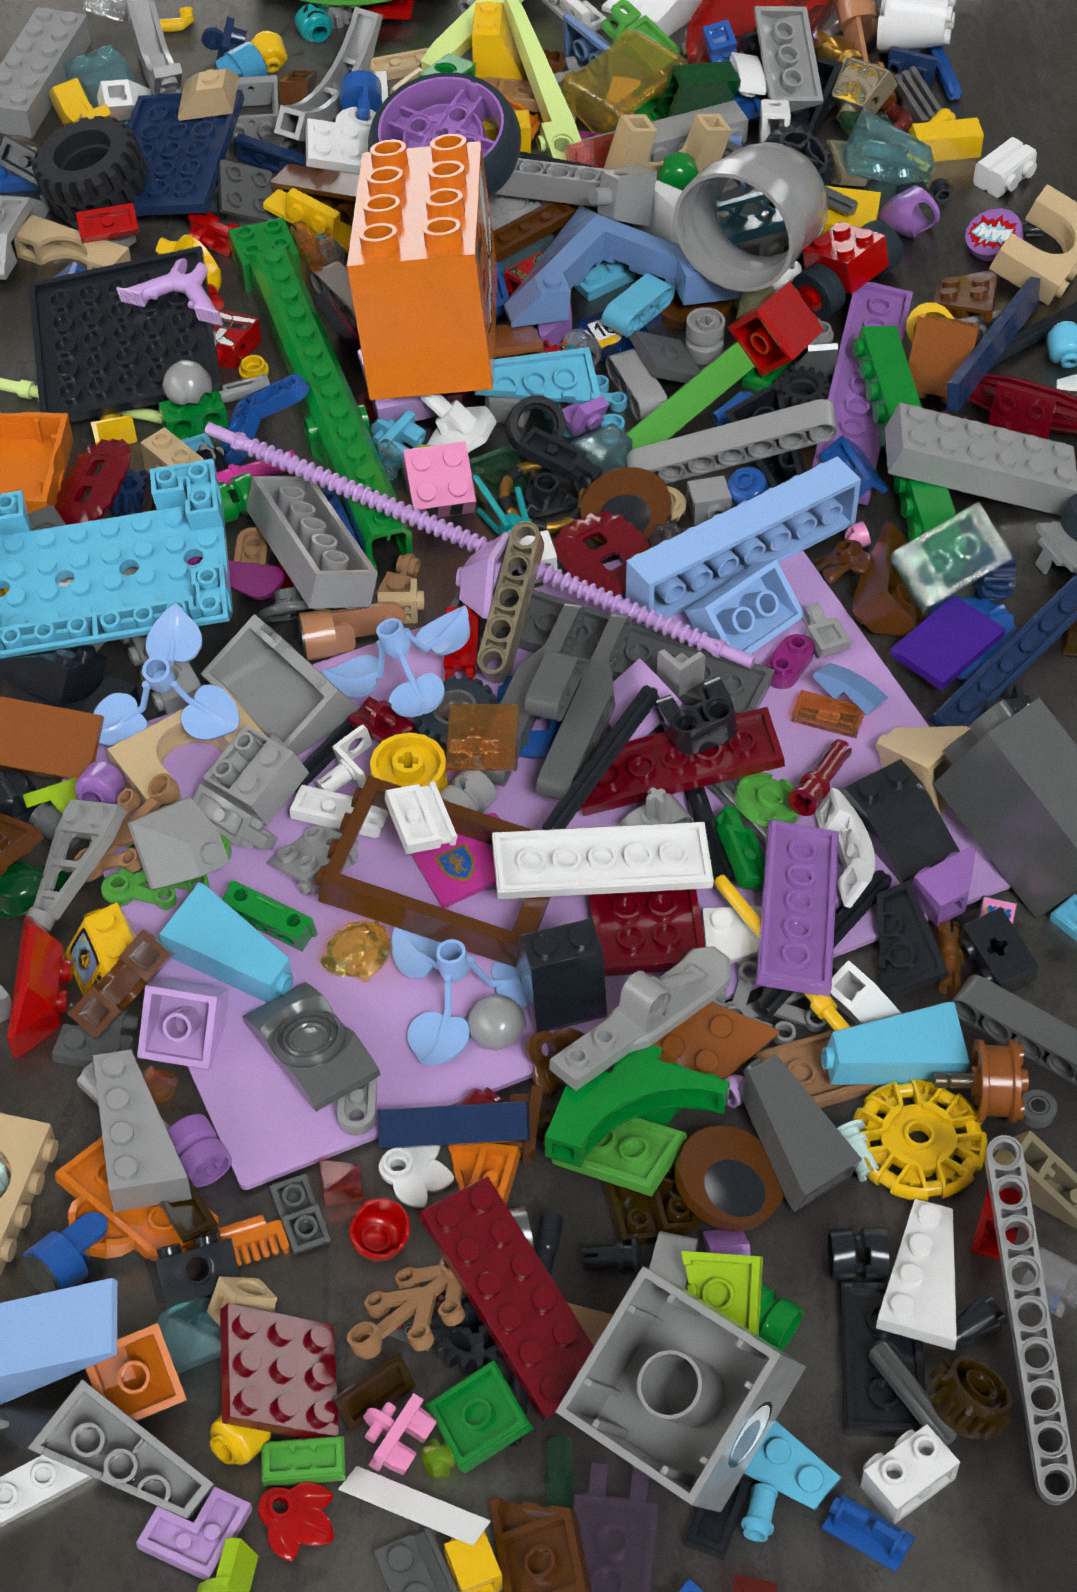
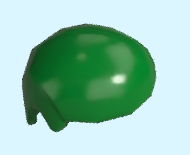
M683 152L667 155L663 159L662 168L657 170L656 179L683 191L699 173L695 159L688 153Z

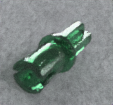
M557 1435L547 1442L548 1473L543 1476V1482L548 1485V1507L560 1506L572 1509V1485L576 1483V1475L572 1473V1441L568 1437Z

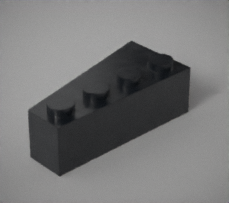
M776 381L726 410L725 414L729 423L788 408L789 405L779 381ZM800 449L752 461L756 468L764 473L770 488H774L790 480L792 477L806 472Z

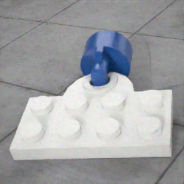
M366 70L352 71L342 78L340 83V103L343 110L337 115L335 122L307 118L305 126L306 166L354 174L360 173L362 153L368 152V136L372 120L382 105L381 81L374 73Z

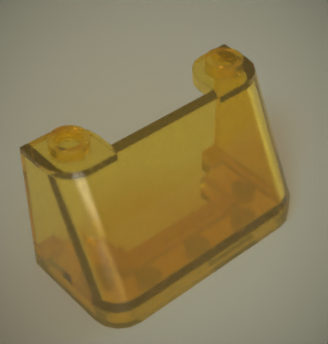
M626 29L617 37L615 44L577 73L574 70L569 72L561 81L564 84L561 92L567 105L591 132L605 134L612 132L615 126L617 127L620 115H631L656 94L662 93L672 65L689 63L682 55L636 29L632 31Z

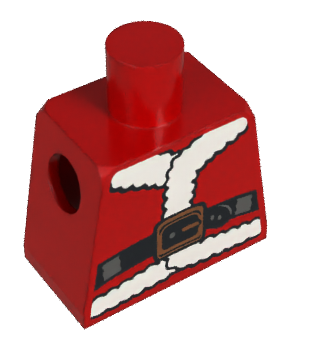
M220 310L223 325L214 324L219 364L223 367L236 369L240 366L241 361L249 356L261 342L259 318Z

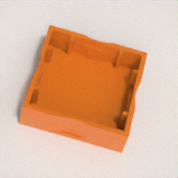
M0 413V494L22 490L28 514L49 505L55 507L57 503V493L62 489V480L65 478L74 441L68 413Z

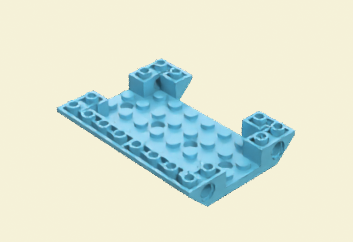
M214 459L150 469L151 493L157 508L155 511L34 531L31 530L23 491L1 493L0 589L8 588L10 590L6 595L0 597V659L148 635L156 620L174 603H177L197 626L230 621L233 614L224 509ZM198 556L203 558L196 565L187 564L188 560L192 557ZM130 567L138 568L133 575H123V572ZM74 578L70 585L59 586L61 580Z

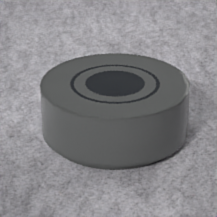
M1033 1089L1022 1095L1024 1099L1023 1123L1038 1129L1048 1127L1053 1123L1058 1107L1055 1098L1050 1093L1044 1090Z

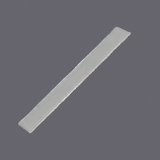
M359 1466L354 1468L346 1478V1481L338 1489L472 1546L491 1522L481 1516Z

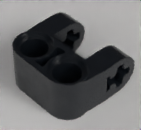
M719 676L701 683L706 701L685 709H679L671 694L654 700L658 718L666 734L676 749L682 754L692 755L730 741L737 734L738 729L734 705Z

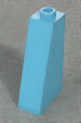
M200 882L159 934L161 942L175 953L172 959L266 1003L281 995H285L292 987L294 976L292 975L290 958L212 890Z
M946 1002L834 1031L827 1047H823L821 1052L822 1067L824 1070H828L830 1085H885L895 1081L901 1084L911 1082V1079L934 1081V1073H965L970 1064L955 1002Z

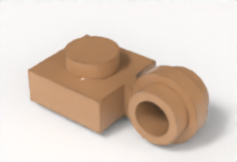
M407 553L406 555L401 554L396 564V573L387 571L376 592V601L378 599V592H410L411 579H417L413 577L418 575L421 564L420 559L416 558L415 554Z

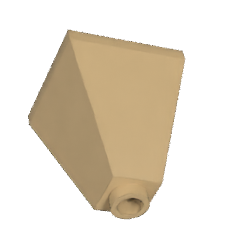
M967 726L894 728L890 733L880 736L876 744V751L880 755V762L883 767L902 759L923 783L941 815L950 806L933 783L953 766L942 751L971 728Z

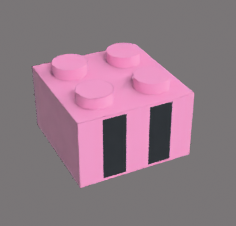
M466 441L403 450L402 462L409 504L412 505L413 510L420 508L421 513L427 511L429 517L436 515L437 518L474 513L476 497Z

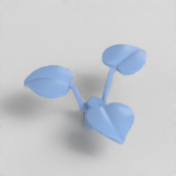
M177 603L170 606L156 620L147 636L146 651L150 659L144 663L142 668L146 681L142 683L143 693L140 706L138 707L136 700L131 695L114 693L104 698L94 710L93 714L104 716L99 744L112 747L117 742L125 740L148 727L147 721L141 713L146 710L151 688L157 692H165L172 688L189 704L182 712L181 721L185 731L193 738L203 741L214 740L231 734L238 729L240 722L238 708L232 697L224 689L214 685H203L196 691L193 699L175 681L176 677L171 668L174 661L187 663L199 653L202 647L201 631Z
M464 605L428 623L417 633L416 637L411 634L409 628H404L401 620L397 618L386 619L376 629L380 639L376 642L379 648V658L373 655H363L352 658L336 667L323 669L324 676L349 699L361 698L372 693L377 688V679L384 676L386 653L394 659H400L409 679V682L398 685L392 691L389 697L392 710L404 717H417L422 714H428L442 703L445 687L442 680L433 673H427L415 679L405 657L409 652L410 641L422 652L432 650L436 655H447L459 650L467 643L470 637L467 607Z
M394 927L391 946L393 959L398 970L408 977L420 979L428 976L433 968L440 971L445 982L444 1015L434 1011L425 1012L417 1016L408 1028L407 1039L409 1047L420 1063L424 1065L446 1063L461 1054L467 1046L470 1038L468 1022L464 1018L450 1016L452 1012V982L463 979L469 968L488 987H497L496 995L508 996L521 1007L527 1006L516 967L501 962L495 963L491 968L492 980L475 963L473 956L467 957L466 949L462 942L449 939L441 943Z

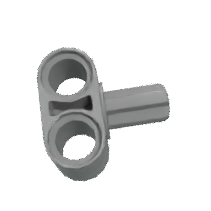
M652 787L648 790L646 804L629 813L621 821L620 826L693 823V818L672 794H667L662 788L657 790Z

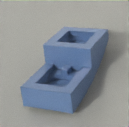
M829 663L816 671L812 676L835 700L846 694L866 715L876 710L888 699L870 681L839 665Z

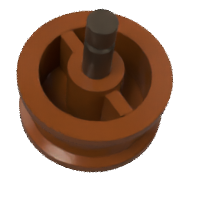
M976 1039L972 1048L970 1073H934V1087L970 1088L972 1105L976 1109L977 1123H984L986 1117H1006L1008 1123H1016L1017 1120H1023L1024 1099L1021 1097V1092H1027L1029 1086L1028 1070L1021 1069L1024 1059L1023 1044L1017 1043L1016 1040L1008 1039L1005 1045H985L983 1039Z

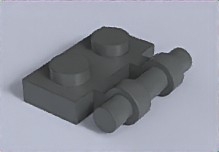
M70 1004L68 1008V1013L76 1004ZM125 1010L111 1026L110 1031L98 1039H95L79 1024L78 1026L63 1024L52 1051L53 1061L85 1068L93 1062V1055L130 1049L133 1053L135 1047L134 1037L124 1034L126 1029L139 1031L142 1017L131 1015L128 1010Z

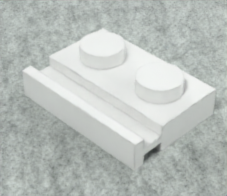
M435 781L429 782L428 786L423 787L417 784L386 790L384 800L406 854L437 849L441 847V844L449 843L450 846L456 845L457 834Z

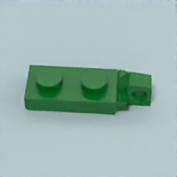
M725 805L724 809L715 816L717 833L735 874L736 881L740 888L763 891L765 858L754 831L744 827L736 807Z

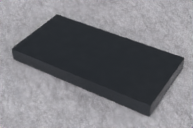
M841 1281L844 1435L900 1438L911 1429L916 1433L922 1428V1425L869 1359V1351L881 1342L888 1343L926 1391L923 1341L876 1328L888 1283Z

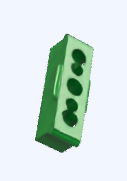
M236 881L228 883L229 889L222 900L256 930L302 952L310 939L318 935L311 917Z

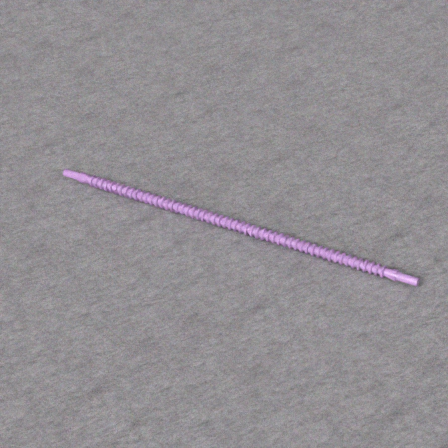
M211 422L205 428V434L230 444V447L234 450L247 451L249 457L255 455L257 460L263 459L265 464L271 462L273 467L279 465L280 470L284 471L287 469L289 474L295 472L298 478L303 476L305 481L312 479L313 484L320 483L321 488L328 486V490H336L337 495L344 493L345 498L352 496L353 502L360 500L361 505L368 503L370 509L376 507L377 512L384 510L386 516L393 514L395 520L401 518L402 523L409 521V525L411 527L417 525L418 530L425 528L427 534L434 532L435 537L442 535L444 541L450 539L451 544L458 542L460 548L467 546L469 552L475 550L476 553L493 541L487 542L485 536L479 538L478 533L471 535L469 529L462 531L461 526L454 528L453 522L446 524L444 518L438 521L436 515L429 517V513L427 511L421 513L420 508L413 510L411 504L405 506L403 501L397 503L395 497L388 499L387 494L380 496V492L378 490L372 492L371 487L364 489V485L362 483L356 485L355 480L348 482L346 476L340 478L338 473L332 475L330 469L323 471L322 466L315 468V464L313 462L307 464L306 459L299 461L297 455L291 457L290 452L284 454L282 449L276 450L274 445L268 447L266 442L260 443L258 438L251 440L242 432L235 433ZM540 562L536 581L542 578L543 584L550 582L552 588L559 586L560 591L567 589L569 595L576 593L578 599L585 597V602L592 600L594 606L601 604L603 610L610 608L611 613L618 611L620 614L629 615L632 620L636 619L638 625L643 622L645 623V628L652 626L654 632L662 630L663 636L671 634L672 640L678 637L680 643L687 641L689 647L696 645L698 651L705 649L713 657H723L749 669L752 668L755 662V656L727 645L726 640L708 637V632L700 634L699 628L691 630L690 624L682 626L681 620L675 623L673 622V617L666 619L664 613L657 615L655 609L648 611L646 605L640 608L638 602L631 604L629 598L622 600L620 594L615 597L613 596V591L605 593L604 587L596 589L595 583L589 586L587 580L580 582L578 576L571 578L569 572L562 574V569L554 571L553 565L545 567V562ZM525 566L516 567L518 573L526 572L527 570Z

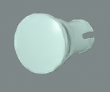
M861 1119L847 1122L837 1129L862 1158L855 1172L858 1180L864 1182L867 1181L866 1175L871 1172L864 1158H867L873 1171L876 1169L879 1171L880 1166L877 1165L872 1153L867 1150V1135L860 1133L862 1128L865 1127V1123Z

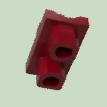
M370 696L364 701L358 711L348 717V723L351 726L358 728L363 724L367 728L370 738L379 743L396 734L415 733L417 731L415 723L404 716L396 714L392 710L390 702L386 700L379 702Z

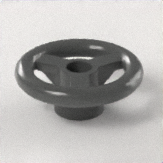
M292 587L274 591L275 604L260 610L258 617L263 622L288 621L297 619L298 613L314 611L315 609H309L306 602L300 599L301 595L297 588Z

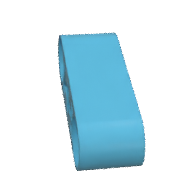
M647 273L607 305L603 312L601 323L626 338H630L634 330L639 331L669 306L674 297L675 287Z

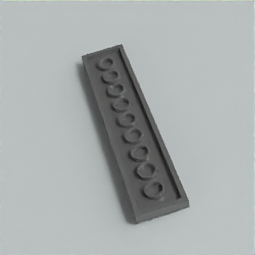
M533 589L518 647L536 652L545 645L566 602H573ZM460 590L449 607L467 606L459 599ZM508 598L504 606H515L519 598ZM584 606L585 617L583 626L570 655L591 659L611 615ZM481 616L480 634H484L487 619ZM632 622L628 641L612 674V679L616 680L639 658L657 675V655L662 649H665L673 657L683 653L688 658L699 651L696 645L689 647L687 641L680 643L678 637L672 640L669 634L663 636L660 631L654 632L651 628H645V626ZM502 628L497 631L495 637L498 639L505 638L509 635L511 629ZM705 649L700 650L705 655L704 681L717 676L720 677L733 702L735 714L758 709L772 684L775 670L756 663L749 669L726 658L713 657ZM701 683L678 697L682 703L691 706L706 701Z

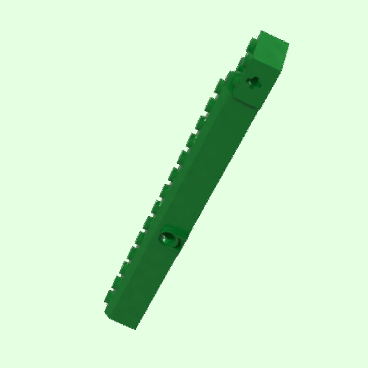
M284 217L228 230L231 257L245 292H254L287 376L298 373L310 385L307 395L298 403L305 417L303 418L304 434L312 456L324 464L326 470L330 469L332 475L338 473L340 478L346 476L348 482L355 480L356 485L362 483L364 489L371 487L372 492L378 490L380 496L387 494L388 499L395 497L398 503V499L371 439L366 408L364 404H356L302 278L299 252ZM344 493L338 495L361 549L376 570L377 565L372 552V542L374 539L386 536L388 541L390 540V535H393L400 554H413L412 532L408 522L402 523L401 518L395 520L393 514L386 516L384 510L377 512L376 507L370 509L368 503L361 505L360 500L353 502L352 496L345 498Z

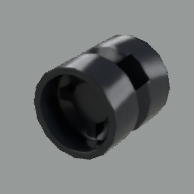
M885 1227L862 1228L859 1234H855L851 1228L829 1229L827 1235V1256L831 1281L854 1280L857 1274H861L864 1279H887L889 1275V1246ZM858 1247H864L865 1260H859Z

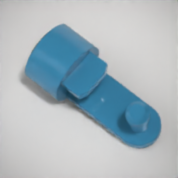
M248 41L226 52L223 57L216 60L217 70L229 69L237 72L239 77L268 76L267 67L261 53Z

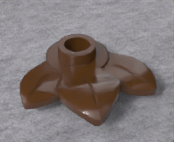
M847 539L839 542L832 553L820 558L814 566L820 574H823L829 584H833L848 570L858 574H866L870 569L872 558L869 553L863 551L859 541Z
M563 1027L554 1033L549 1031L536 1032L528 1039L525 1046V1054L527 1059L533 1064V1082L535 1086L543 1087L544 1095L551 1098L556 1094L560 1083L567 1084L549 1069L550 1059L585 1035L581 1031L570 1027ZM544 1043L548 1046L547 1056L542 1053V1045Z

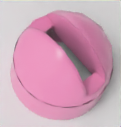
M863 521L847 528L845 532L846 540L859 541L862 547L871 545L870 536Z

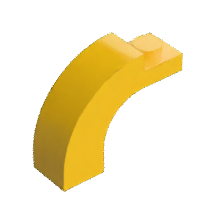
M78 78L53 86L48 94L64 126L71 121L73 123L78 122L80 118L84 117L92 119L94 116H102L106 119L111 115L107 104L96 108L91 106Z

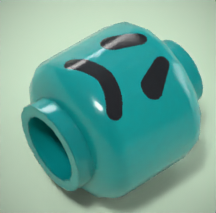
M309 3L304 5L295 15L296 28L302 38L308 43L323 42L332 33V20L327 11L319 4Z

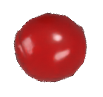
M388 1198L366 1201L351 1221L349 1227L351 1246L359 1256L373 1262L393 1259L401 1252L409 1238V1215L401 1204Z

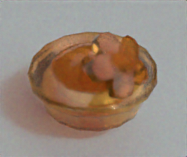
M153 1066L142 1072L155 1103L167 1101L174 1096L179 1081L173 1072L154 1070Z

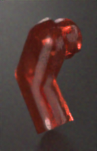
M894 102L887 107L886 115L897 121L894 124L895 130L901 134H906L908 129L914 124L911 113Z

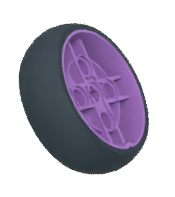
M455 72L434 73L407 82L386 98L372 120L368 136V152H370V148L374 144L385 140L403 141L406 144V149L430 146V142L434 138L445 134L462 135L466 138L467 143L481 141L489 199L503 187L515 169L521 148V129L513 107L506 97L493 85L469 74ZM484 120L492 124L499 131L495 141L487 138L482 124Z

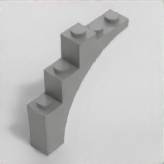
M124 0L138 61H141L146 85H149L152 95L181 93L180 63H174L170 55L154 0Z
M358 7L354 8L348 31L331 68L320 84L303 100L292 105L280 106L274 133L306 142L305 126L307 118L333 122V119H336L337 115L343 110L340 103V83L342 78L356 70L374 72L370 70V65L383 15Z

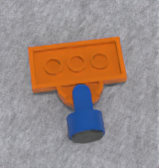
M101 1137L55 1172V1181L75 1198L68 1211L69 1227L61 1233L51 1231L23 1253L22 1264L32 1284L43 1294L78 1286L88 1277V1269L85 1262L91 1257L103 1259L121 1257L135 1249L147 1259L158 1256L156 1249L180 1243L181 1248L195 1245V1240L183 1243L160 1205L114 1212L108 1188L103 1137ZM210 1210L219 1226V1217Z

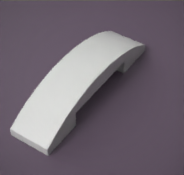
M832 788L817 808L815 815L819 828L839 831L838 854L844 873L837 881V885L844 906L851 908L873 877L875 855L871 839L861 818L846 797L838 789Z

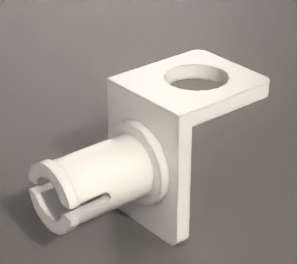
M363 724L332 746L338 760V765L315 781L319 789L336 792L350 781H356L361 788L364 787L367 780L365 774L353 761V759L372 746L369 732ZM361 737L360 744L355 749L348 751L349 745L355 739Z

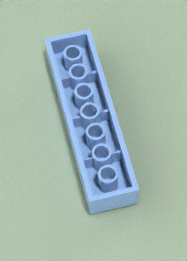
M837 456L827 462L818 464L815 468L803 474L792 477L790 480L774 488H769L764 493L748 501H743L738 506L722 514H717L712 519L691 527L669 540H664L659 545L643 553L634 555L631 559L627 560L626 598L630 599L631 604L638 602L640 608L646 605L648 611L655 609L657 615L664 613L666 619L685 611L754 563L777 559L779 563L855 524L861 479Z

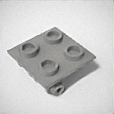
M313 826L307 829L304 835L292 844L279 849L277 854L266 861V863L299 880L300 882L296 884V887L303 896L308 893L312 895L320 889V886L315 885V881L321 865L328 866L330 859H327L330 845L334 838L339 840L342 834L329 827ZM357 840L342 872L351 865H354L356 858L359 857V852L355 848L359 845Z

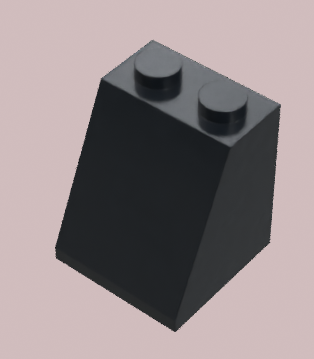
M593 918L520 935L516 970L535 1032L553 1031L607 1017L603 949Z

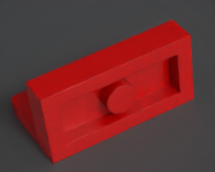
M133 203L76 212L82 244L139 234Z

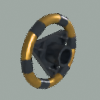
M531 460L514 466L504 475L499 488V502L505 514L515 513L517 516H521L510 496L512 485L529 472L524 501L530 521L538 527L540 532L548 530L549 533L560 532L563 526L570 525L575 519H581V503L588 487L581 484L580 481L575 482L568 479L578 495L577 499L558 486L559 481L557 477L551 474L555 472ZM574 508L565 518L558 521L548 522L534 519Z

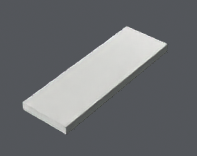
M705 822L492 833L498 899L713 888L714 879Z

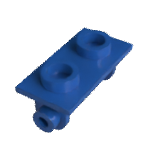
M841 1494L840 1498L836 1497L829 1510L831 1513L822 1526V1530L895 1573L916 1539L912 1534Z

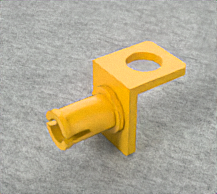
M117 412L100 416V421L91 422L96 445L101 439L111 440L113 438L116 440L123 439L128 444L137 442L131 415L119 417Z

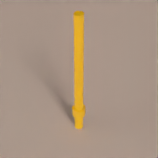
M725 875L718 876L714 880V885L759 939L761 918ZM804 993L811 1002L810 1008L819 1019H825L834 1031L850 1028L836 1010L837 1004L830 996Z

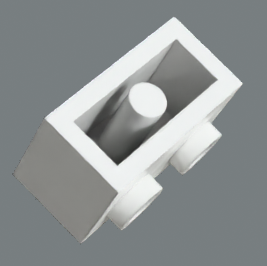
M927 1424L916 1433L913 1429L905 1432L895 1442L894 1449L886 1455H883L881 1452L875 1454L863 1466L864 1472L860 1488L886 1519L893 1524H896L956 1478L960 1461Z

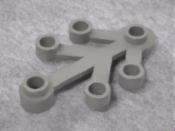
M746 961L740 965L738 971L739 983L733 1000L726 1002L723 1007L775 1029L788 1031L790 1037L784 1038L779 1035L774 1039L777 1045L794 1041L796 1029L788 1021L806 1026L809 1031L814 1033L825 1029L827 1024L825 1019H821L822 1023L815 1024L810 1020V1017L817 1016L812 1009L807 1011L789 1005L806 997L801 992H794L773 1015L788 1021H781L773 1025L757 1019L761 1015L757 1014L754 1009L756 1001L746 1005L751 986L756 984L757 963ZM833 964V968H832V975H833V976H834V975L839 971V969H840L838 966H836V965H834V964ZM751 970L755 976L747 977L743 972ZM764 987L762 995L769 987Z

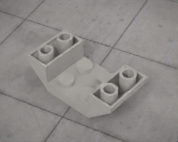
M0 195L1 280L7 279L17 263L11 245L12 240L22 224L31 215L45 218L50 210L46 202L30 197Z

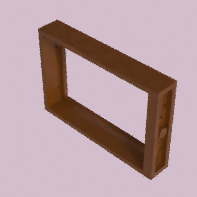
M368 776L364 787H357L351 802V807L354 808L352 813L346 812L344 814L339 832L342 833L340 839L334 838L330 845L327 859H330L328 866L321 865L315 881V885L320 886L318 901L441 943L445 940L455 939L462 942L468 952L516 967L520 935L539 930L551 897L525 898L514 928L510 931L341 874L371 806L388 810L384 800L386 790L402 787ZM443 800L457 834L492 845V833L535 831Z

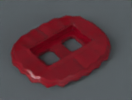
M114 438L111 440L101 439L97 445H88L84 454L77 455L76 464L69 468L68 477L62 480V489L57 493V503L54 507L66 525L99 520L104 517L106 510L113 505L114 497L119 494L120 485L125 481L126 473L130 470L132 452L125 440H116ZM99 462H105L100 473L93 475ZM86 489H92L87 500L80 502Z
M607 510L599 514L589 512L583 518L575 519L570 525L563 526L559 535L554 538V549L557 558L563 568L571 574L572 578L578 576L580 582L587 580L589 586L595 583L596 589L604 587L605 593L613 591V596L626 593L627 560L638 553L651 549L649 542L644 539L641 531L636 530L632 523L626 522L621 514L614 515ZM598 534L607 541L605 545L595 550L589 549L584 543L585 540ZM615 554L619 555L625 562L613 570L606 569L601 563L606 558Z

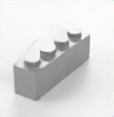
M132 1050L93 1055L108 1188L114 1212L160 1205L161 1201L168 1200L169 1203L192 1199L187 1174Z

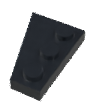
M908 880L877 893L880 990L892 1001L951 977L911 881Z

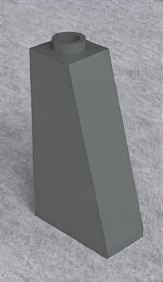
M777 1054L765 1061L759 1058L750 1063L743 1071L745 1077L739 1085L738 1091L788 1204L796 1212L851 1177L862 1161V1158Z

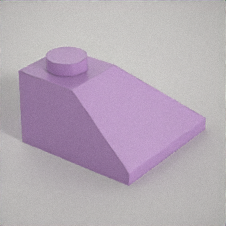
M504 532L469 557L465 565L459 567L457 571L456 586L460 587L459 599L485 619H488L510 533Z

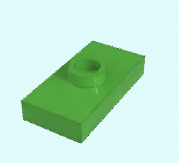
M344 1436L269 1441L263 1443L261 1447L263 1487L295 1485L302 1482L346 1481Z

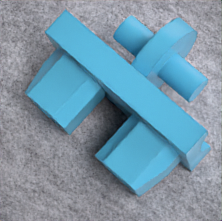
M407 410L397 422L393 419L388 421L377 419L372 424L371 431L374 436L371 439L373 443L377 444L383 466L389 461L401 467L403 450L409 449L403 444L406 442L415 447L424 442L426 430L415 424L416 414L412 411Z

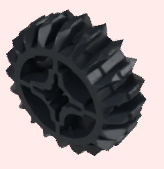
M791 124L788 127L781 126L769 134L765 142L783 144L801 152L814 164L823 180L824 186L828 184L833 174L832 167L834 163L830 160L832 154L826 151L827 145L819 142L820 137L815 138L811 135V130L805 132L801 126L796 129Z

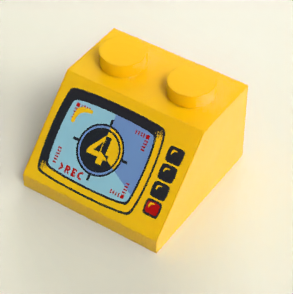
M117 902L85 918L65 952L67 959L73 961L74 976L83 996L111 970L119 960L118 957L137 937L131 921Z

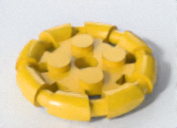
M911 1079V1082L898 1084L896 1081L887 1083L872 1091L864 1099L865 1105L862 1108H857L852 1118V1121L859 1119L864 1121L865 1127L862 1128L860 1133L867 1135V1150L872 1153L877 1165L880 1166L879 1171L877 1169L873 1171L867 1158H864L871 1171L866 1177L876 1186L881 1183L891 1189L890 1194L907 1200L918 1199L928 1201L929 1197L940 1195L941 1199L953 1196L970 1185L974 1180L973 1174L975 1171L981 1170L984 1165L988 1147L987 1134L982 1132V1123H977L976 1109L960 1093L955 1095L946 1090V1088H935L934 1081ZM911 1097L912 1101L915 1102V1104L903 1106L902 1099ZM940 1103V1104L944 1105L945 1107H947V1109L944 1110L943 1108L939 1107L937 1104ZM884 1113L886 1114V1116L884 1119L878 1117L876 1114ZM955 1128H961L967 1133L956 1134ZM913 1131H921L929 1137V1140L924 1143H917L909 1137V1134ZM880 1140L881 1144L880 1146L871 1147L870 1142ZM954 1154L962 1159V1164L952 1160ZM892 1163L902 1169L899 1176L888 1170ZM934 1173L936 1174L937 1180L926 1181L925 1178L931 1177Z

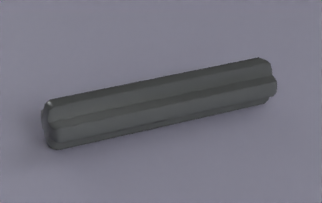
M881 1342L869 1351V1359L922 1427L927 1424L946 1446L951 1444L956 1439L957 1432L947 1426L937 1415L931 1404L930 1396L888 1343Z

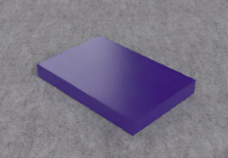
M954 595L891 648L890 656L940 690H943L1005 636L1006 629Z

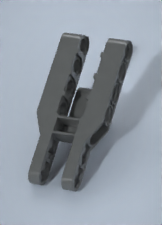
M566 602L546 644L518 665L498 707V715H494L495 723L493 726H489L488 732L485 734L476 753L472 767L485 774L494 785L504 787L512 771H516L518 768L517 760L524 745H528L530 742L529 734L536 719L543 717L561 721L568 708L540 770L536 785V792L540 793L541 796L560 800L597 750L616 707L612 674L630 635L631 616L613 612L592 658L587 659L570 655L583 626L585 608L583 605Z

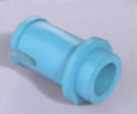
M758 1483L752 1486L747 1516L741 1521V1527L744 1529L743 1535L755 1542L767 1541L768 1536L774 1532V1525L771 1521L778 1491L770 1485Z

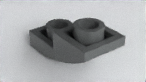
M306 1174L269 1186L278 1216L283 1224L286 1237L294 1255L331 1242L319 1205L316 1204Z

